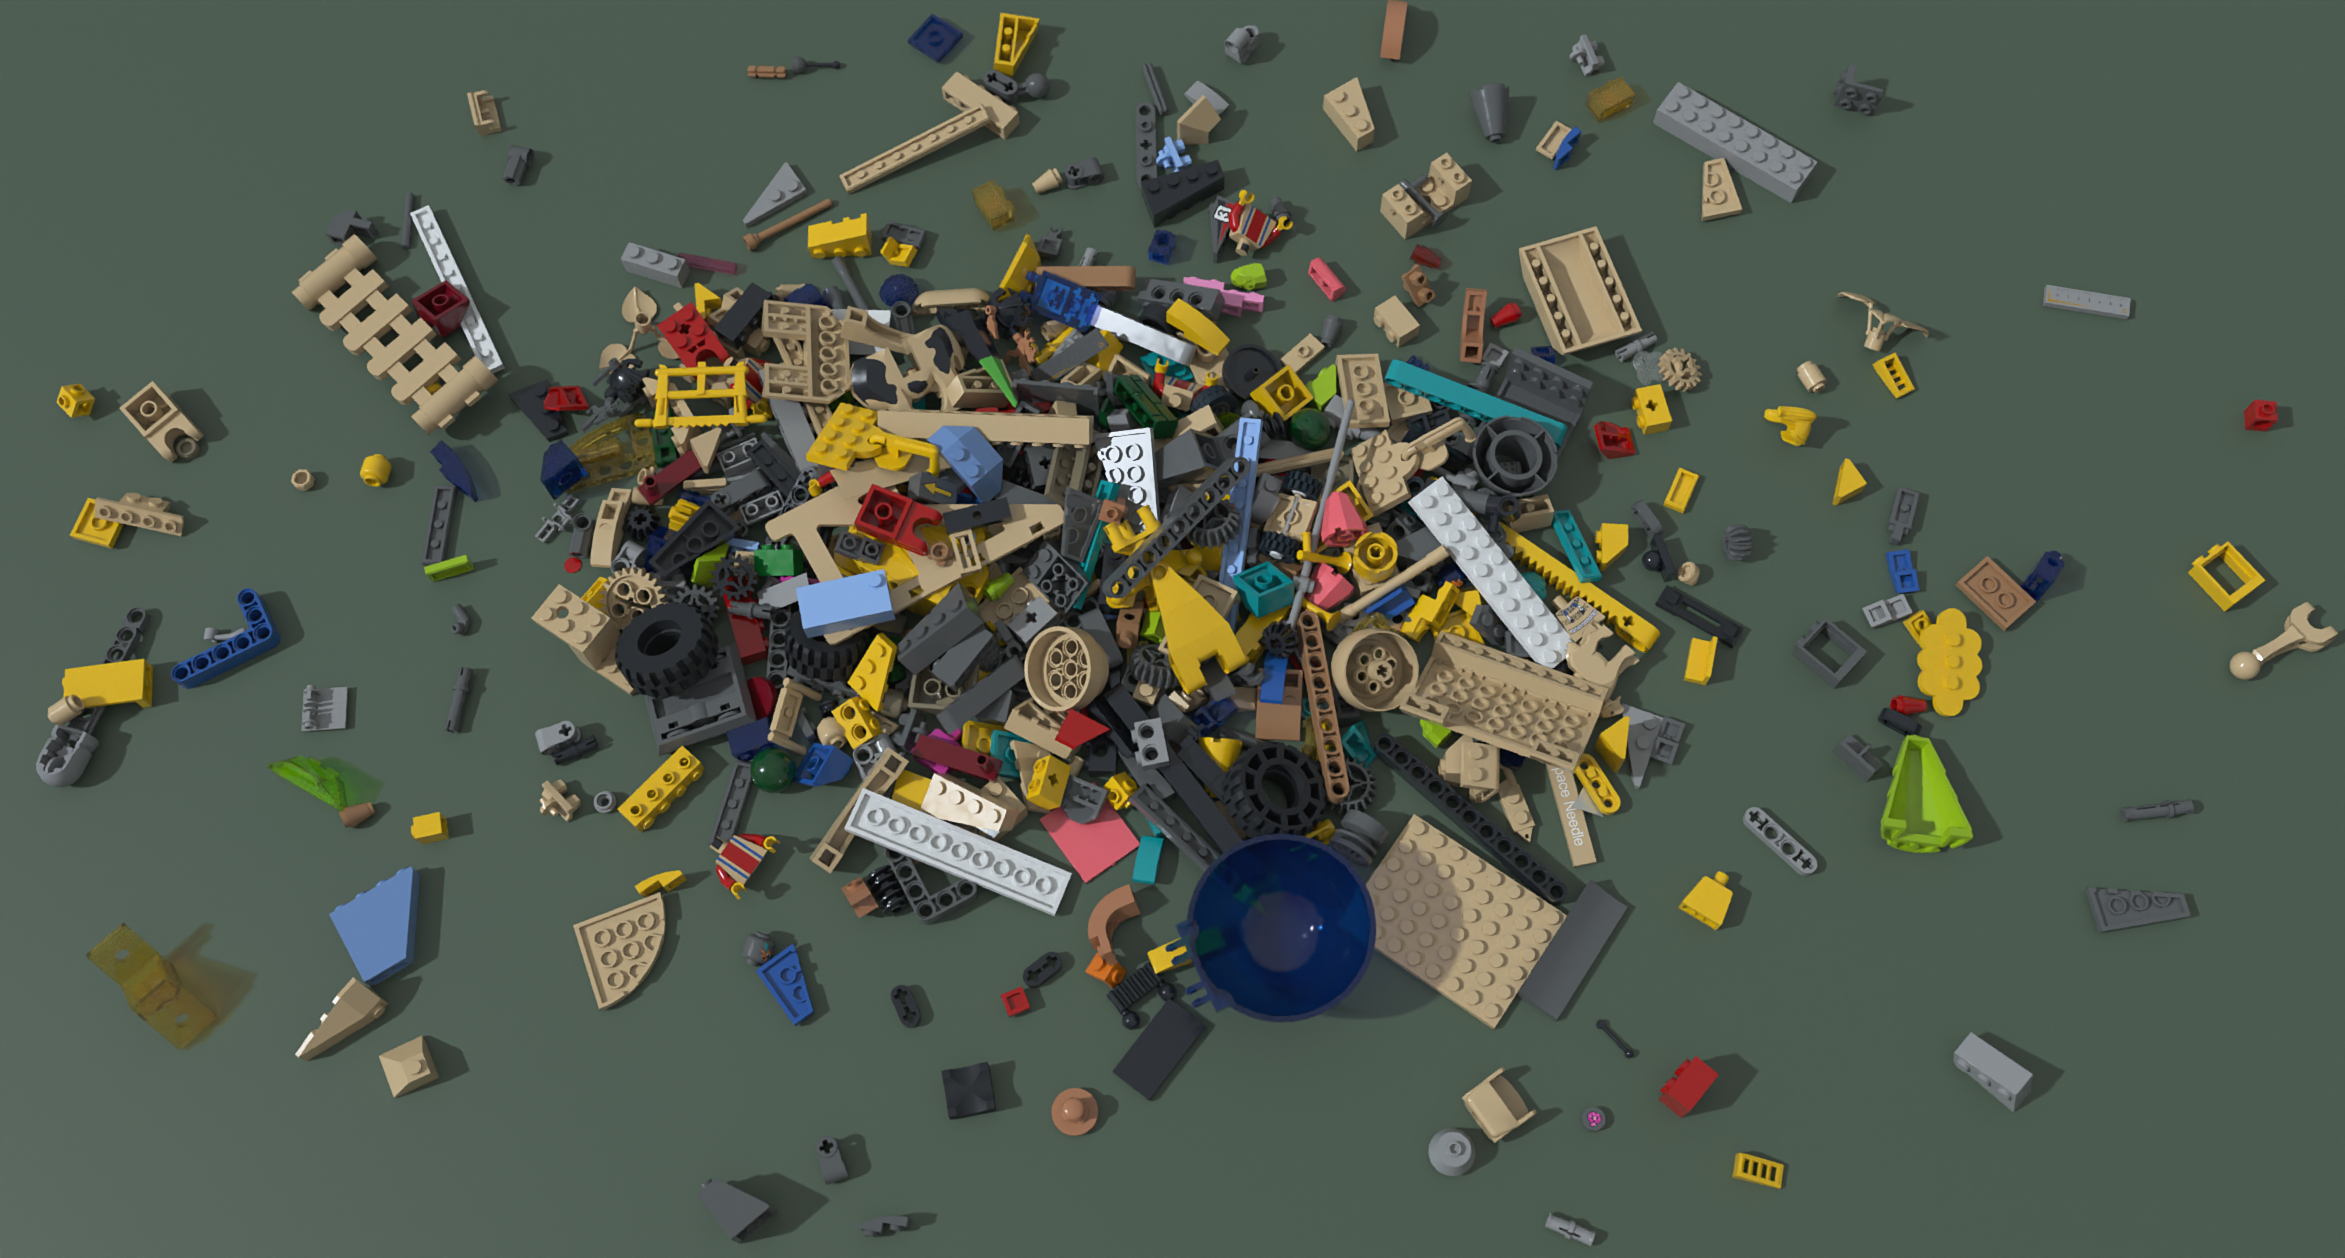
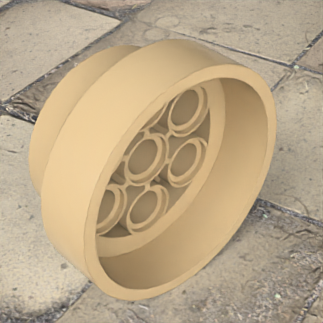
M1050 627L1036 636L1027 651L1024 666L1025 680L1031 696L1043 708L1051 711H1070V709L1077 711L1090 704L1104 689L1109 674L1108 659L1100 644L1086 631L1076 627Z

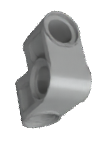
M1248 25L1244 28H1236L1224 42L1225 54L1243 64L1258 46L1257 27Z
M628 540L610 565L613 575L615 576V571L627 567L629 569L637 567L639 571L640 567L646 562L649 551Z
M882 733L855 748L853 758L863 781L887 747L897 753L888 733ZM862 753H867L870 757L867 761H860L858 756Z

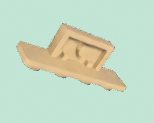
M126 493L119 502L99 497L95 500L94 516L96 518L177 536L183 534L184 517L167 513L170 510V502L163 501L156 497L141 496L138 493Z

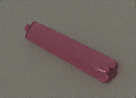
M682 252L678 255L679 258L685 259L690 267L732 275L736 274L737 264L734 262Z

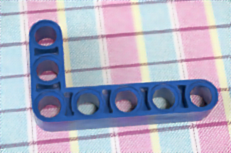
M245 588L237 596L239 606L250 629L174 666L171 671V677L175 682L185 689L194 688L275 648L280 643V634L267 605L255 590Z

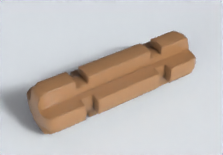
M748 66L747 74L750 78H756V76H759V78H775V76L777 78H786L787 70L784 66H778V68H775V66H759V68L757 66Z

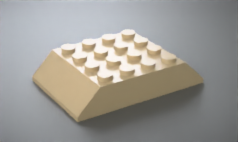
M1597 226L1519 248L1523 279L1552 348L1561 355H1567L1642 332Z

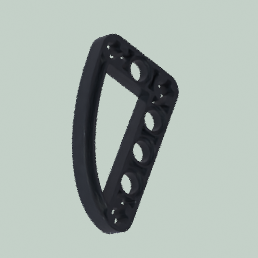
M805 467L801 471L778 516L788 512L790 507L796 508L813 498L808 491L811 478L808 474L813 472V477L818 481V467ZM831 483L822 487L821 494L832 489ZM801 488L806 492V498L803 501L798 498L797 494ZM821 527L820 537L827 550L832 538L833 527ZM768 535L763 545H775V549H781V545L789 544L792 535L782 539L781 543L772 541ZM803 557V569L808 568L807 572L810 573L807 577L815 579L817 576L809 561Z

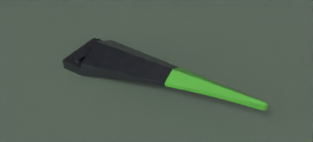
M937 308L936 317L940 324L952 331L956 340L983 366L1013 407L1016 408L1017 399L984 319L978 315L976 309Z

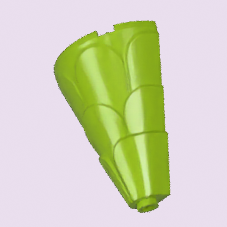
M1907 735L1902 741L1892 772L1893 779L1887 793L1888 799L1880 822L1882 839H1886L1889 846L1906 852H1941V847L1950 846V848L1954 849L1973 838L1972 828L1945 774L1946 770L1929 738Z

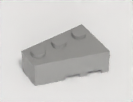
M1972 1032L1954 1052L1953 1062L1961 1071L1969 1074L2013 1113L2030 1093L2033 1074Z

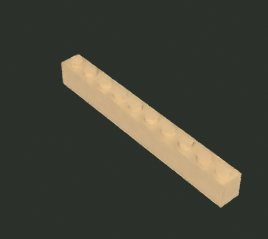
M895 408L878 410V427L883 432L914 440L926 438L927 441L942 426L975 427L992 445H1000L1002 441H1009L1010 445H1023V442H1032V446H1045V443H1053V447H1066V444H1074L1075 448H1087V445L1093 442L1094 416Z

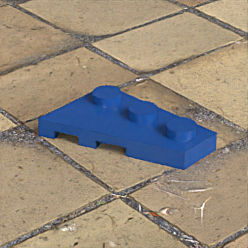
M793 943L758 968L756 972L796 1027L814 1014V1009L796 947Z

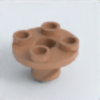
M1067 1089L1061 1092L1053 1102L1051 1110L1053 1122L1063 1134L1069 1136L1083 1135L1096 1125L1098 1119L1097 1102L1089 1092L1083 1089Z

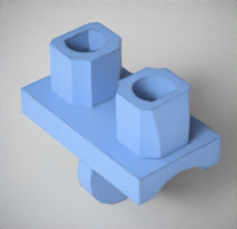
M1170 136L1164 138L1166 145L1163 147V150L1158 152L1157 165L1165 167L1166 170L1172 168L1173 172L1191 168L1192 161L1190 156L1179 157L1178 155L1185 152L1182 139L1172 141Z

